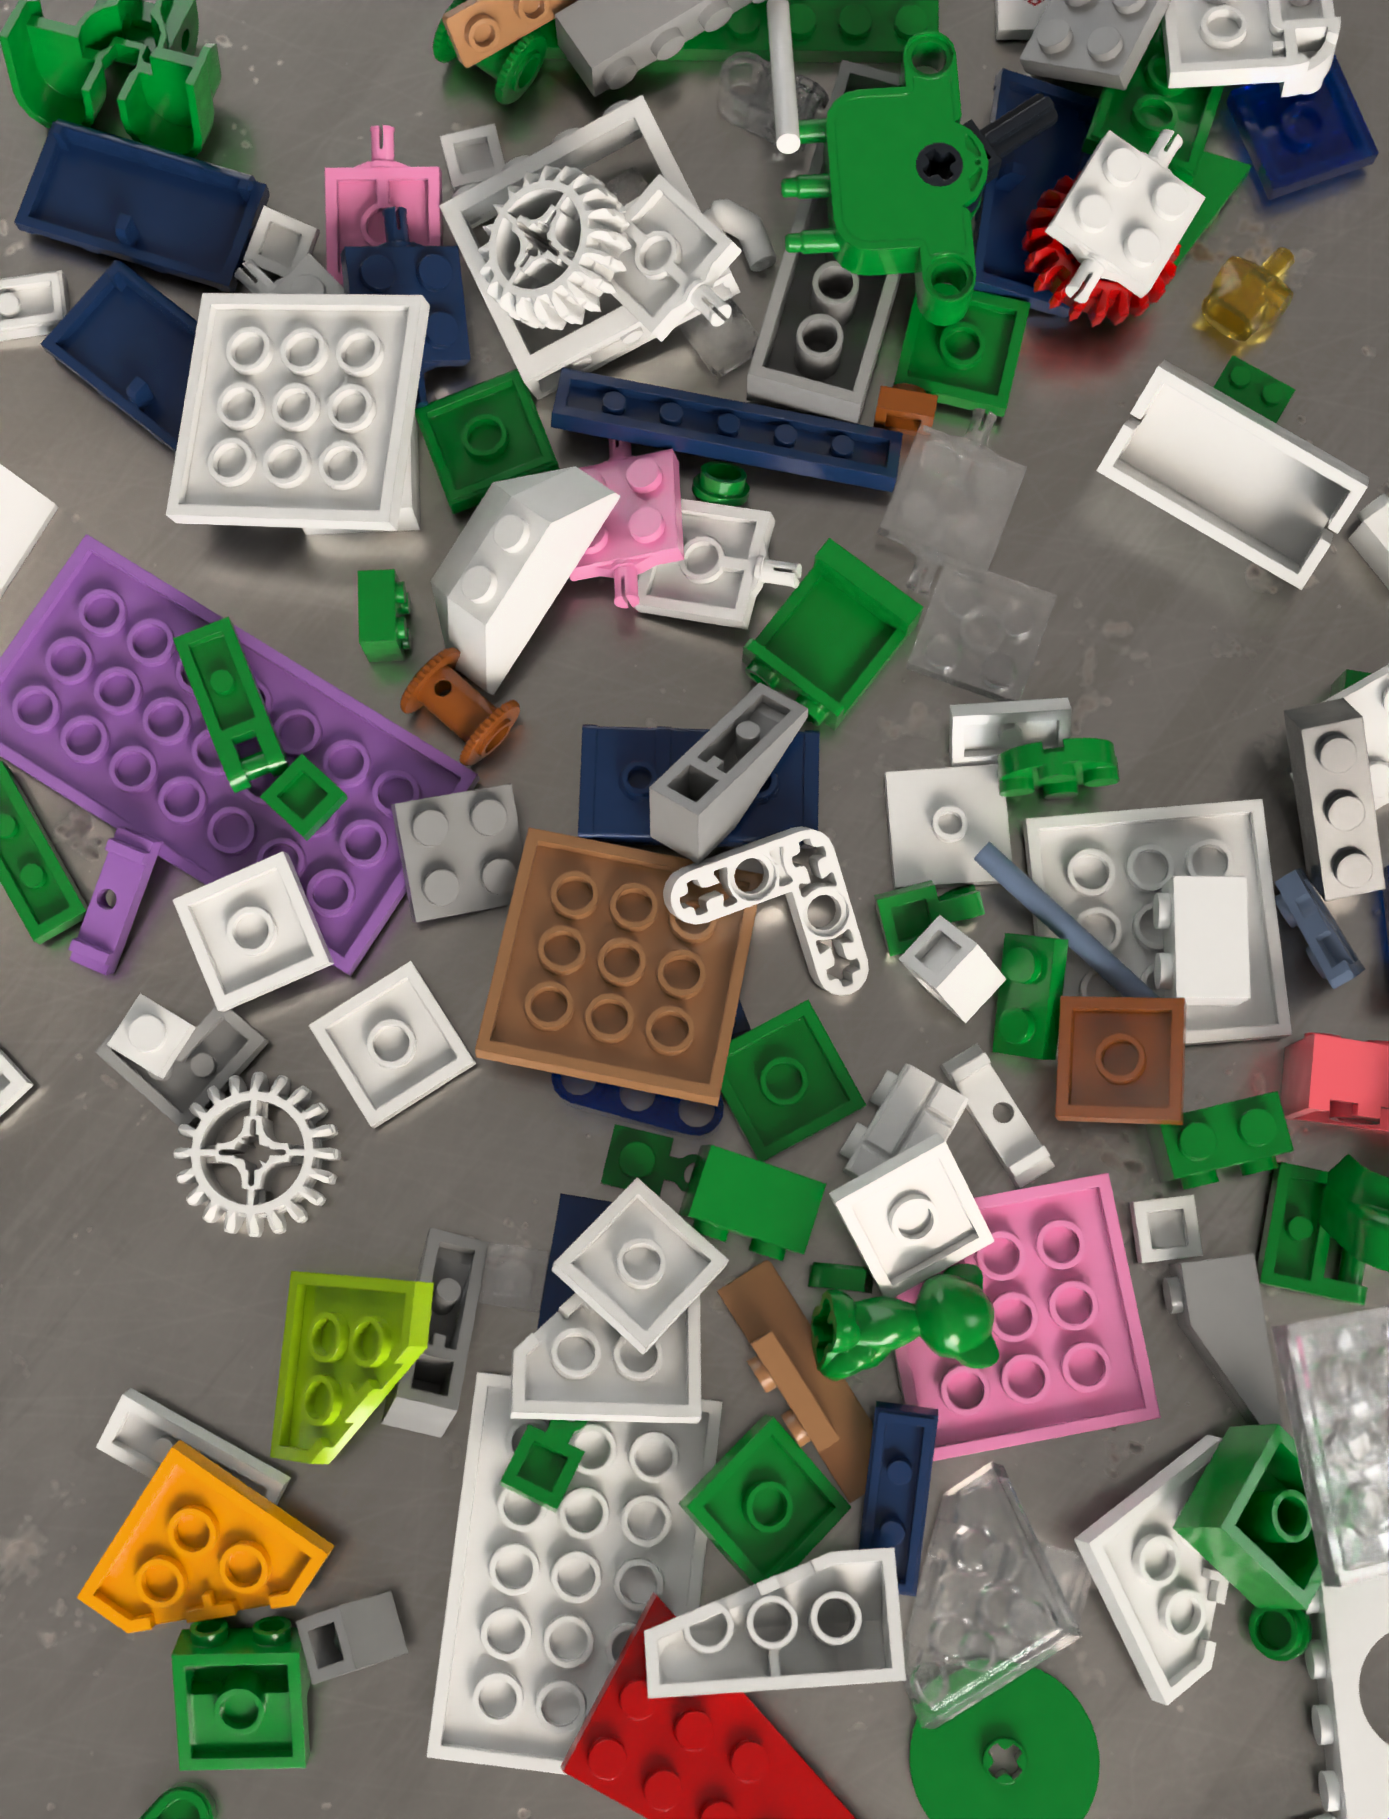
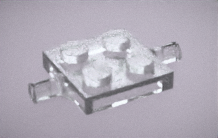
M975 408L973 410V415L964 437L950 436L920 424L876 533L903 544L914 555L918 556L909 580L906 582V587L914 592L924 572L918 594L928 595L930 593V587L939 565L957 566L982 577L987 573L1026 473V466L1001 457L985 446L993 424L997 419L996 415L989 411L979 431L978 428L986 409Z

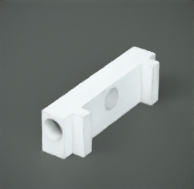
M976 1043L940 1067L954 1090L970 1100L966 1109L1018 1190L1053 1169L1055 1165L1049 1157L1051 1155L1045 1146L1041 1145L991 1066L989 1057L985 1052L983 1053L978 1043ZM1004 1104L1010 1109L1011 1117L1007 1123H1000L994 1118L993 1108L995 1105Z

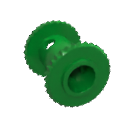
M454 0L446 12L467 0ZM441 18L433 40V54L439 62L445 64L457 58V54ZM532 31L527 36H524L522 40L518 39L475 64L497 79L494 92H496L495 97L498 102L504 105L513 103L530 87L546 55V37L540 31Z

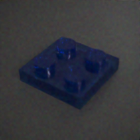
M1336 55L1333 57L1331 67L1323 79L1321 88L1315 93L1281 98L1279 82L1257 83L1231 90L1227 98V106L1268 200L1371 165L1379 154Z

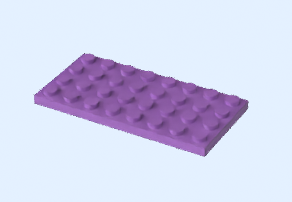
M86 534L0 657V757L114 829L128 826L163 841L158 856L204 885L282 851L288 853L334 964L332 965L351 977L407 892L391 804L473 790L480 780L478 774L234 625L289 764L291 765L303 754L345 792L348 797L341 807L306 841L260 797L278 777L274 778L272 773L252 780V787L234 793L173 641V638L223 619V617ZM257 737L236 744L241 758L262 751Z

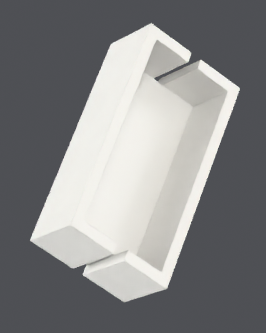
M1166 360L1158 365L1130 413L1138 419L1145 415L1142 422L1131 417L1123 424L1096 470L1300 590L1303 589L1332 543L1333 533L1324 528L1328 520L1327 528L1338 534L1368 488L1369 483L1368 476Z

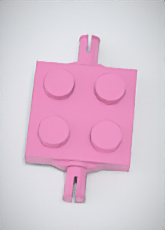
M383 125V148L380 126L370 127L372 161H367L355 167L325 168L327 271L343 287L340 253L344 247L379 246L386 243L384 216L382 215V210L395 207V212L398 207L407 209L406 216L410 242L423 246H443V215L439 207L442 204V171L440 167H410L394 161L395 128L392 126Z
M608 438V461L580 467L579 469L621 497L571 573L570 579L571 581H578L598 576L614 578V604L620 608H629L628 601L632 607L637 606L640 602L637 575L656 565L684 560L679 461L673 449L632 456L630 442Z

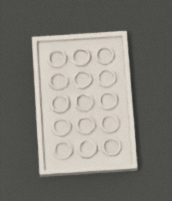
M477 1372L427 1757L568 1775L562 1772L560 1766L653 1592L676 1617L699 1608L707 1536L678 1503L716 1465L723 1401L701 1398V1419L698 1424L588 1421L584 1429L580 1433L573 1435L569 1441V1444L585 1451L555 1513L499 1485L528 1424L546 1432L549 1420L510 1418L511 1375Z

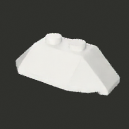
M576 466L492 483L431 579L445 647H455L461 652L455 667L456 670L487 693L495 694L621 497L620 495Z

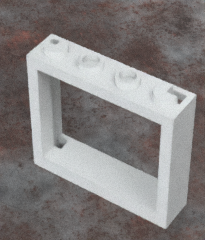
M643 95L633 100H623L614 103L597 120L582 128H570L561 132L554 138L551 145L531 156L522 155L510 160L498 174L481 183H470L462 186L453 194L450 200L439 205L523 382L538 400L557 390L562 368L590 373L656 337L624 306H621L532 354L516 320L508 316L500 308V303L494 301L492 296L487 293L490 283L486 282L485 278L479 273L487 263V260L478 251L480 245L472 229L498 215L492 204H505L508 201L507 185L523 188L525 172L541 175L545 165L558 167L561 170L565 166L582 170L644 136L663 177L700 211ZM729 267L715 281L714 286L711 288L723 301L741 293ZM694 308L675 327L701 313Z

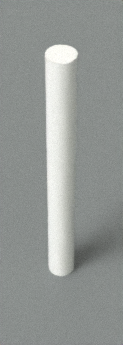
M768 0L766 7L776 144L780 152L791 154L800 147V132L788 0Z

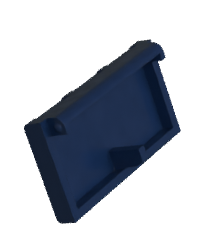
M1002 68L994 80V97L990 123L1036 94H1043L1045 97L1049 96L1058 114V120L1055 125L1001 158L1002 162L998 177L985 184L980 207L974 218L973 244L976 266L974 290L1029 302L1032 309L1059 317H1068L1070 307L1064 303H1061L1056 308L1049 309V300L1053 295L1049 289L1034 292V282L1040 274L1024 271V263L1030 253L1022 250V240L1027 231H1029L1026 228V221L1032 210H1036L1038 207L1037 202L1041 195L1048 191V189L1053 190L1057 181L1065 175L1074 180L1090 159L1091 155L1082 152L1081 149L1099 99ZM1063 245L1066 254L1069 255L1071 251Z
M59 118L56 122L53 121L14 223L19 230L27 233H36L83 247L85 250L94 253H103L149 267L154 271L173 274L216 287L221 291L234 293L239 281L234 277L235 272L239 267L242 270L244 268L242 265L245 262L243 260L262 208L268 203L270 192L267 184L256 181L252 175Z
M115 260L40 344L48 354L56 360L58 359L96 389L105 399L115 404L148 430L152 436L176 453L198 321L123 262Z
M583 724L578 837L610 844L664 845L650 837L649 787L710 729L672 728L668 726H657V728L611 727ZM820 730L798 731L736 828L717 847H740L784 830L800 826L818 831ZM803 841L799 842L800 849L817 850L816 847L807 845Z

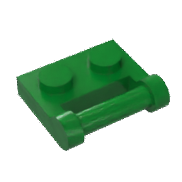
M1278 1162L1279 1168L1274 1169L1257 1265L1259 1284L1328 1298L1347 1304L1365 1306L1368 1287L1362 1286L1365 1263L1351 1256L1344 1248L1342 1249L1337 1280L1324 1277L1331 1236L1318 1224L1328 1172Z

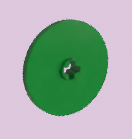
M991 1660L967 1666L946 1678L933 1690L922 1705L912 1729L909 1747L912 1783L921 1807L929 1819H1084L1097 1791L1100 1773L1099 1747L1093 1725L1083 1706L1073 1693L1055 1677L1037 1667L1017 1661ZM995 1744H998L1005 1750L1013 1744L1020 1749L1014 1756L1019 1768L1012 1775L1004 1769L999 1770L996 1774L989 1771L994 1762L989 1750Z

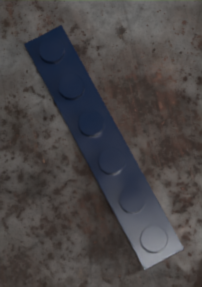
M568 368L561 369L551 418L552 428L667 450L673 449V451L893 492L897 480L903 436L902 432Z

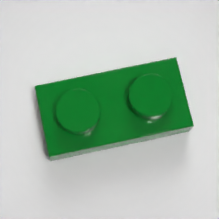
M1005 933L1001 973L1005 976L1006 980L999 987L992 1052L1041 1060H1056L1060 996H1063L1068 939Z

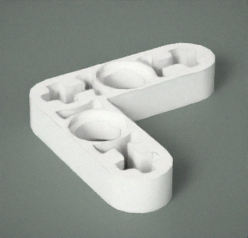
M803 826L790 828L704 859L699 865L693 863L673 872L667 879L663 890L664 903L667 909L678 919L695 925L710 922L785 894L809 974L814 983L827 992L839 996L850 995L859 990L865 983L869 972L867 955L835 849L830 839L822 832ZM800 841L816 847L817 853L809 857V865L813 876L821 879L827 877L826 883H813L799 889V884L811 883L805 866L792 863V856L800 852ZM756 858L763 867V880L756 889L748 892L741 891L735 883L734 874L736 868L745 859ZM718 869L720 882L714 875V871ZM691 880L702 888L721 883L724 891L729 896V899L724 901L723 894L718 891L706 893L699 897L698 903L700 907L696 910L686 903H680V897L688 893L687 883ZM819 895H829L835 903V916L826 926L816 928L811 925L808 919L807 911L809 904ZM844 933L843 938H836L837 936ZM832 939L837 954L850 960L851 965L843 968L844 978L842 980L827 974L826 969L834 966L835 960L831 947L823 943L816 945L817 940Z

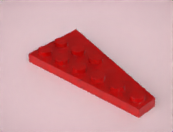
M653 1592L560 1766L562 1772L647 1819H856L744 1692L648 1699L644 1631L676 1618L671 1610Z

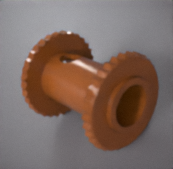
M455 647L446 648L432 657L415 674L401 697L400 708L404 713L411 714L425 706L466 743L461 751L459 760L464 766H472L490 754L505 739L519 716L520 706L513 699L508 702L506 701L496 708L455 671L461 652ZM444 691H450L446 696H440Z

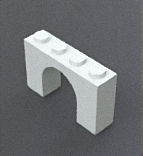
M1389 1553L1335 1556L1308 1609L1305 1610L1306 1614H1310L1313 1639L1305 1651V1662L1310 1678L1317 1679L1320 1704L1312 1706V1727L1317 1744L1324 1745L1327 1770L1319 1772L1320 1798L1326 1812L1331 1811V1814L1336 1819H1389V1743L1383 1741L1370 1726L1363 1712L1359 1696V1678L1364 1660L1376 1642L1389 1633Z

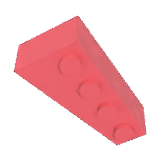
M1305 1033L1303 1039L1286 1046L1284 1050L1280 1096L1285 1119L1389 1132V1041H1359L1342 1038L1334 1034Z

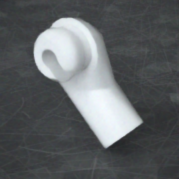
M729 199L713 201L711 208L703 212L724 234L729 233L739 239L752 271L765 270L777 261L767 232L758 215Z

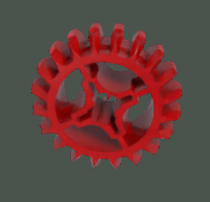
M1082 171L1077 174L1074 180L1065 175L1057 181L1053 190L1048 189V191L1041 195L1037 202L1038 207L1036 210H1032L1026 221V228L1029 231H1027L1022 240V250L1030 254L1024 263V271L1040 274L1034 282V292L1049 289L1053 294L1049 300V309L1056 308L1061 303L1066 304L1070 307L1068 311L1069 321L1078 319L1082 312L1088 313L1092 327L1101 324L1106 315L1114 326L1123 323L1129 314L1136 319L1144 314L1149 304L1157 303L1165 293L1166 285L1171 282L1176 274L1177 266L1174 264V261L1180 254L1181 245L1178 244L1151 290L1142 298L1118 282L1100 278L1086 303L1074 301L1080 289L1070 298L1066 294L1065 288L1071 282L1081 263L1077 261L1072 252L1067 255L1063 244L1045 232Z

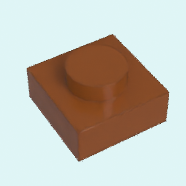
M900 383L893 387L881 386L873 427L929 438L938 395L927 394L923 388L913 384Z

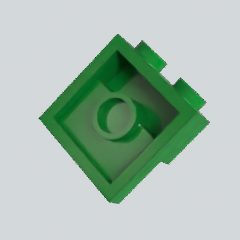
M269 1616L255 1622L253 1628H228L226 1620L216 1618L194 1622L189 1629H182L171 1654L179 1770L306 1768L310 1756L307 1694L311 1683L297 1627H291V1621L286 1617Z

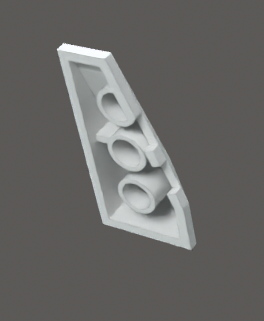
M894 1547L832 1551L645 1630L648 1699L906 1681Z

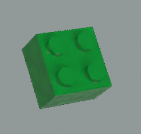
M1279 1424L1229 1426L1172 1528L1257 1608L1307 1610L1362 1504Z

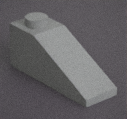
M758 683L649 787L650 837L699 865L736 828L807 719L808 708L770 687Z
M434 1228L429 1229L415 1280L434 1283L428 1345L387 1395L381 1424L441 1438L456 1415L489 1242Z
M1254 1253L1169 1264L1171 1277H1164L1163 1293L1168 1313L1177 1314L1179 1327L1248 1425L1279 1424L1283 1428Z

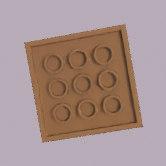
M529 827L478 1034L475 1056L501 1063L718 1106L758 904L707 923L695 925L684 922L667 909L664 903L663 890L667 879L673 872L695 862L690 859ZM718 869L714 871V875L720 882ZM736 869L734 874L735 883L741 891H752L761 884L764 874ZM691 880L687 883L688 893L680 897V903H686L696 910L700 907L698 903L699 897L706 893L718 891L723 894L724 901L729 899V896L724 891L721 883L702 888Z

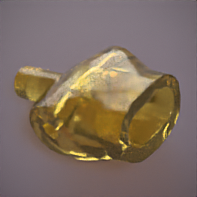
M1279 247L1261 266L1245 258L1231 256L1220 269L1212 283L1210 292L1203 299L1202 314L1206 321L1223 335L1237 341H1246L1254 334L1277 322L1287 310L1294 295L1288 285L1280 279L1294 264L1295 259L1292 252L1287 248Z

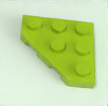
M291 1271L270 1458L307 1464L331 1463L427 1348L434 1283Z

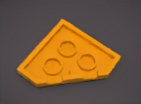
M180 1439L169 1450L76 1598L126 1633L151 1630L157 1624L181 1620L192 1623L234 1616L240 1610L269 1605L271 1609L293 1606L302 1598L335 1545Z

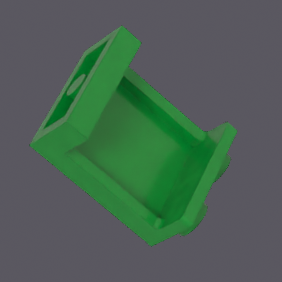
M828 538L815 555L814 566L801 581L798 588L793 591L755 640L750 638L743 646L742 662L747 665L745 672L755 683H762L773 690L777 687L791 699L807 707L808 717L806 721L812 725L820 726L823 722L835 731L919 624L923 606L831 538Z

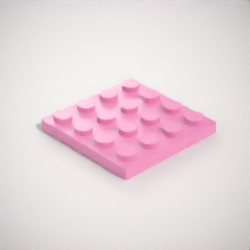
M1109 1173L974 1198L995 1242L952 1266L973 1264L981 1269L983 1274V1291L994 1307L992 1336L999 1351V1359L988 1368H969L962 1365L956 1359L938 1356L929 1349L921 1337L893 1350L904 1405L938 1409L933 1461L1161 1418ZM948 1268L937 1274H943ZM925 1281L894 1298L915 1304L919 1291Z

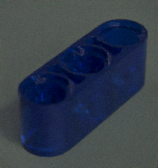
M552 1073L551 1081L557 1095L565 1104L575 1109L685 1139L703 1140L709 1138L718 1131L723 1121L724 1103L721 1095L718 1106L713 1105L715 1113L712 1120L704 1126L692 1127L686 1124L679 1114V1108L684 1099L656 1094L655 1100L647 1109L633 1111L627 1108L621 1101L624 1087L596 1082L594 1088L588 1093L574 1095L564 1087L565 1075Z

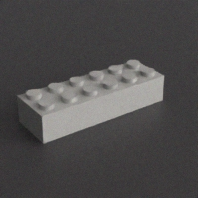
M842 60L825 118H827V112L834 100L844 93L858 89L898 87L900 75ZM824 143L816 144L808 174L824 173ZM827 198L800 199L790 233L829 228ZM785 249L749 367L746 400L776 409L859 424L902 274L872 276L853 274L841 267L834 258L833 253H788Z

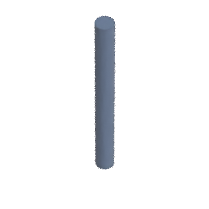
M988 842L975 856L974 860L1055 935L1060 939H1068V946L1123 997L1160 998L991 842Z

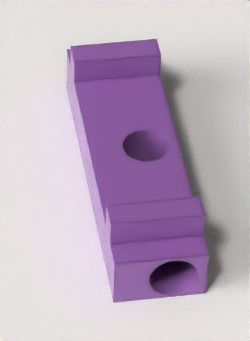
M128 826L117 827L114 837L109 838L105 850L108 851L78 937L73 938L68 950L72 951L69 960L104 975L115 973L163 841ZM109 889L116 895L114 907L109 906L106 901V894Z

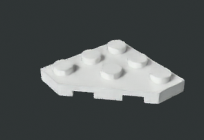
M574 1293L534 1334L531 1333L513 1350L511 1361L510 1418L698 1424L701 1419L700 1295L643 1355L577 1293Z
M1210 1435L1203 1437L1074 1538L1151 1700L1166 1706L1212 1669L1217 1643L1210 1641L1209 1637L1216 1603L1225 1605L1229 1581L1172 1528L1223 1439Z

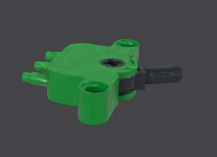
M926 30L916 33L909 38L904 47L898 87L858 89L846 92L834 100L827 112V118L799 120L800 144L824 143V173L783 178L781 180V195L784 198L797 197L798 199L827 198L829 228L788 233L785 236L786 251L788 253L801 252L802 254L833 253L834 258L842 268L858 275L915 273L917 304L922 316L934 325L948 326L956 324L967 313L975 287L976 266L971 220L980 207L985 184L998 177L1002 162L1001 158L1055 125L1058 120V114L1053 101L1049 96L1045 97L1043 94H1036L981 130H979L972 119L961 125L962 112L957 57L954 45L947 36L938 31ZM930 66L936 69L937 73H922L916 67ZM942 282L950 283L959 290V293L951 296L943 295L937 292L933 286Z

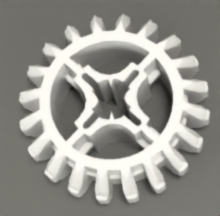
M545 165L541 175L525 172L523 188L507 185L508 201L505 204H492L498 214L494 224L482 226L487 235L490 236L489 242L478 249L483 258L488 261L479 272L486 282L490 283L487 293L492 296L494 301L500 303V308L508 316L518 321L521 320L522 323L532 328L544 329L546 326L551 330L558 329L562 331L567 322L582 325L585 309L591 312H601L599 297L603 292L616 293L611 283L614 274L627 271L623 262L619 260V255L632 247L627 238L621 235L630 223L625 219L624 214L619 212L622 204L618 201L617 197L604 187L605 184L593 175L587 176V174L574 167L565 166L561 170L558 167ZM550 241L551 245L560 252L558 256L556 255L557 251L549 246Z
M254 1072L250 1091H248L242 1077L234 1075L229 1078L228 1084L231 1096L227 1097L223 1091L213 1085L207 1089L208 1097L214 1104L210 1110L196 1102L190 1106L189 1110L191 1113L201 1119L197 1128L187 1124L179 1126L178 1133L193 1140L191 1148L180 1147L174 1150L175 1159L191 1161L192 1168L182 1170L176 1175L177 1182L180 1184L198 1182L199 1185L188 1194L186 1201L191 1206H197L210 1199L211 1201L205 1208L202 1216L208 1223L216 1222L227 1212L224 1220V1231L227 1233L236 1234L246 1217V1229L250 1237L262 1236L265 1218L268 1219L270 1228L274 1233L282 1234L286 1232L287 1226L284 1216L285 1212L288 1211L290 1216L298 1223H304L308 1220L307 1211L300 1203L304 1198L317 1206H322L325 1203L326 1198L323 1194L313 1189L317 1180L332 1185L336 1183L337 1176L332 1172L321 1170L323 1160L337 1161L341 1159L340 1150L330 1147L322 1148V1141L334 1138L338 1135V1129L333 1124L316 1127L315 1124L325 1117L328 1108L323 1103H317L304 1110L312 1094V1091L307 1087L301 1086L297 1088L288 1098L291 1088V1080L288 1077L279 1075L269 1091L267 1075L263 1072ZM269 1106L282 1108L294 1119L302 1134L304 1145L278 1142L274 1136L273 1121L268 1119ZM249 1108V1116H244V1124L239 1136L231 1142L216 1143L214 1145L216 1137L224 1124L237 1113ZM258 1139L260 1145L278 1153H285V1155H270L267 1162L260 1160L263 1167L258 1170L256 1164L231 1154L246 1153L248 1147L255 1148L253 1142ZM213 1164L234 1165L241 1174L242 1188L247 1190L246 1205L234 1200L222 1189L215 1176ZM302 1164L300 1173L291 1187L279 1197L266 1202V1192H271V1184L276 1172L286 1166Z

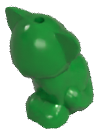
M973 1264L954 1265L949 1267L943 1274H937L927 1279L919 1291L915 1304L885 1296L854 1302L847 1293L833 1289L826 1290L822 1294L820 1305L816 1306L812 1313L811 1339L817 1370L831 1381H838L862 1370L876 1367L891 1351L912 1342L918 1337H921L929 1349L938 1356L956 1359L962 1365L969 1368H988L999 1359V1351L992 1336L994 1307L983 1291L982 1271L977 1265Z

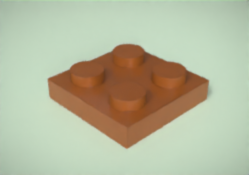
M1060 996L1055 1117L1057 1120L1183 1125L1187 1009L1185 998Z

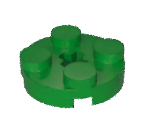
M1068 738L1063 739V747L1043 749L1041 741L1008 749L997 756L999 795L1004 797L1023 796L1031 794L1035 790L1043 789V798L1046 800L1068 799L1079 795L1078 785L1084 784V786L1100 787L1116 784L1120 781L1114 744L1105 739Z

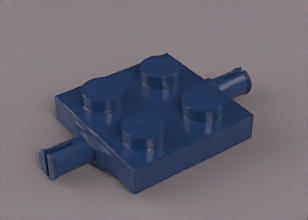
M389 207L382 210L386 243L379 246L344 247L340 253L344 293L423 295L429 303L430 309L415 408H420L428 405L424 379L425 372L436 367L466 366L471 360L458 246H423L410 242L406 216L407 209L398 207L395 212V207Z

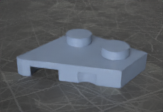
M1303 868L1295 869L1275 881L1280 891V894L1275 896L1278 909L1292 928L1297 925L1299 926L1309 945L1306 948L1308 957L1323 979L1327 978L1333 990L1366 970Z

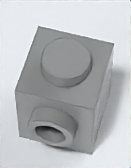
M391 1591L339 1605L296 1621L312 1685L408 1653Z

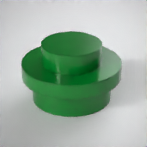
M711 461L703 464L700 473L693 478L692 492L701 502L740 506L748 501L750 487L746 482L747 474L741 467L729 462Z
M1254 1606L1251 1611L1248 1624L1249 1634L1255 1647L1264 1656L1275 1661H1288L1299 1657L1309 1647L1312 1639V1624L1305 1610L1257 1608Z

